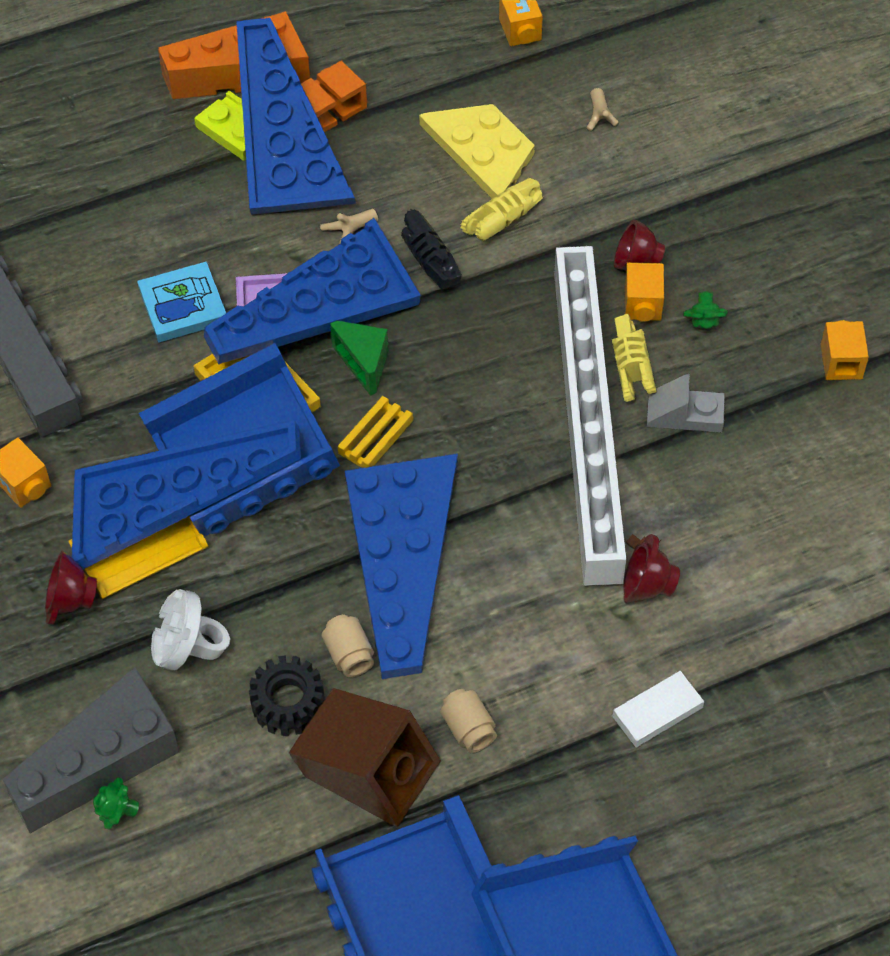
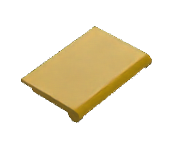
M190 516L84 570L88 576L97 578L96 591L100 598L104 599L208 548V544L204 536L198 532L192 523ZM71 539V540L68 541V543L70 544V546H71V548H72V539Z

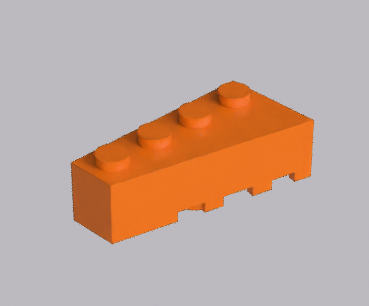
M287 12L264 17L271 18L288 58L299 77L300 83L310 79L309 57ZM237 25L158 47L162 76L172 99L217 95L218 90L230 89L235 91V93L241 92Z

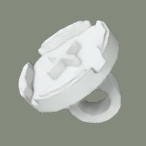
M178 589L167 597L159 612V618L164 619L161 629L155 627V631L152 634L151 653L154 663L163 669L177 670L185 663L189 655L207 660L217 659L229 646L230 637L225 627L214 619L201 616L200 598L195 592ZM202 634L208 635L215 644L208 642Z

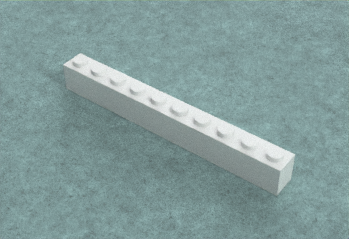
M593 247L556 248L554 278L584 586L623 584L626 552Z

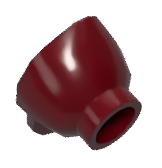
M634 219L629 223L619 241L614 257V267L626 271L627 263H660L665 252V245L656 241L654 233L645 224Z
M649 534L644 542L640 543L634 550L628 562L623 584L625 603L655 598L659 594L669 597L677 587L680 569L678 566L670 564L667 556L658 549L659 538L656 535Z
M63 551L60 552L53 566L46 594V624L50 625L55 623L57 615L72 613L79 607L90 609L96 593L97 578L86 576L82 567Z

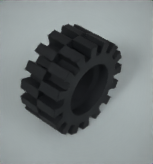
M286 655L278 656L279 664L274 665L272 659L265 662L266 670L259 666L255 671L256 678L251 677L249 696L254 717H257L258 724L262 728L267 724L268 732L275 734L277 728L281 730V736H289V729L292 728L295 729L296 735L302 734V725L305 724L307 726L325 701L323 681L317 668L313 670L312 663L306 660L301 665L300 657L293 656L292 662L287 663ZM285 685L297 686L303 692L300 702L287 707L276 705L272 701L271 696L274 690Z

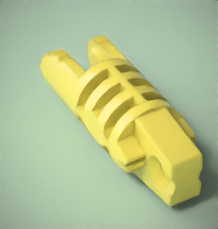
M528 178L509 187L465 217L460 224V228L466 234L473 235L475 233L477 238L486 241L489 237L494 236L512 224V222L527 214L531 208L542 200L539 182Z
M629 314L616 317L617 338L612 339L624 401L629 402L635 400V390L632 382L642 380L643 387L648 394L655 393L656 387L643 330L636 331Z

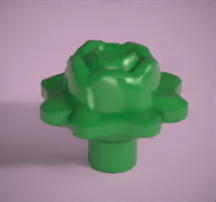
M710 291L698 292V303L694 304L692 309L683 312V316L691 317L694 327L701 329H710L712 326L718 327L719 319L728 314V310L720 308L717 304L713 303V292Z
M119 777L114 782H110L108 786H101L99 793L93 799L94 812L96 815H99V820L104 823L105 829H111L113 825H117L123 815L134 817L139 809V802L129 799L127 794L128 786L124 785L123 779Z

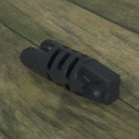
M415 209L407 211L404 217L407 227L402 229L401 236L422 269L440 289L459 285L462 274L450 251L422 213Z

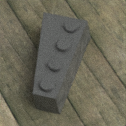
M134 667L4 777L3 782L29 833H32L93 800L99 793L101 786H108L117 777L122 778L124 783L179 753L172 726L136 667Z

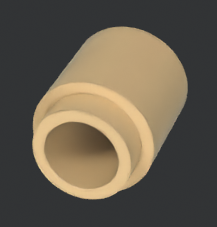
M339 615L327 622L326 628L322 632V638L337 670L343 671L346 677H356L371 669L374 665L372 658L374 651L358 618Z
M458 689L444 699V705L440 713L461 747H466L468 752L475 753L483 750L496 739L495 722L475 691Z

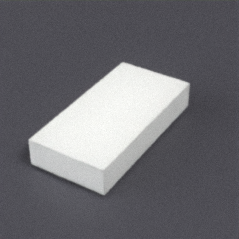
M679 671L615 708L612 717L633 745L638 747L702 709L704 700L683 673Z

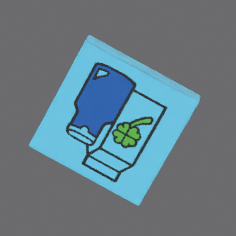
M207 262L137 281L158 343L204 330V327L226 314Z

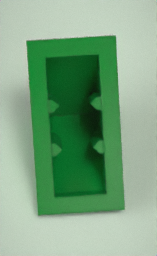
M342 321L330 323L332 347L368 394L371 396L377 393L388 355L387 329Z

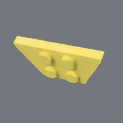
M493 104L428 112L419 115L420 126L492 199L508 189L512 183L515 184L521 175V169L528 165L534 155L535 145Z

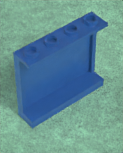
M276 343L139 413L159 451L291 420L296 421L300 431L301 460L192 514L190 517L192 523L204 537L223 531L230 523L243 516H251L258 513L264 505L278 498H285L294 494L299 487L312 480H320L327 477L333 469L340 466Z
M459 795L443 801V812L337 854L325 858L321 848L315 850L317 867L312 868L311 872L319 893L327 891L332 905L326 908L334 930L343 929L348 943L342 945L345 956H498L471 895L482 877L481 874L491 867V864Z
M612 836L603 839L595 846L582 848L580 845L566 848L558 855L544 857V855L538 854L525 859L521 864L508 867L505 864H496L487 868L481 874L482 877L471 895L497 955L677 956L629 856V853L638 842L636 836L623 839Z

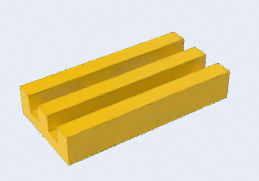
M382 396L338 445V454L361 468L373 467L413 422V413L408 410L404 413L401 411L400 405L396 403L391 405L389 404V399ZM394 418L398 420L365 458L361 457L368 447L381 436V433Z

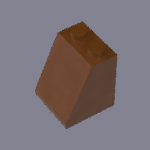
M336 688L332 689L288 752L306 778L397 827L441 761L410 710Z

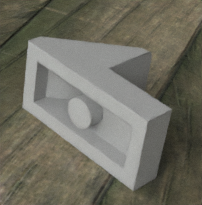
M690 374L683 375L656 388L655 393L648 395L647 427L722 432L725 393L689 391Z

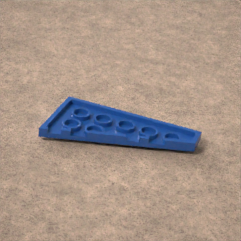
M271 18L236 21L251 215L356 204L351 188L347 184L343 171L333 154L328 139L303 90L299 77L288 58Z
M373 218L365 223L364 229L355 235L350 233L343 237L341 244L330 251L323 250L283 276L282 281L273 288L269 289L266 287L258 292L256 299L245 306L238 305L204 327V338L217 363L221 364L254 354L274 343L278 347L331 331L330 323L334 321L356 324L419 305L421 295L377 221Z
M291 420L75 470L72 559L82 569H85L301 460L300 431L296 421Z
M458 454L345 471L346 486L382 679L422 673L437 576L439 575L447 528L448 512L453 493L454 477L458 464Z

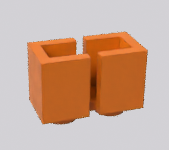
M342 61L323 69L317 74L315 81L310 78L301 83L324 132L337 125V120L328 110H331L342 121H345L367 108L366 83Z

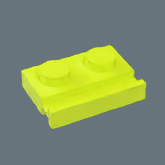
M228 91L223 100H216L194 118L195 126L245 161L242 99Z

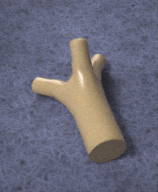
M600 88L592 90L590 96L593 104V115L587 125V129L592 131L601 119H606L613 126H616L618 120L610 113L603 90Z
M373 208L352 216L339 213L337 215L339 221L321 224L320 229L322 231L342 230L343 238L364 227L365 223L373 218L378 221V216Z

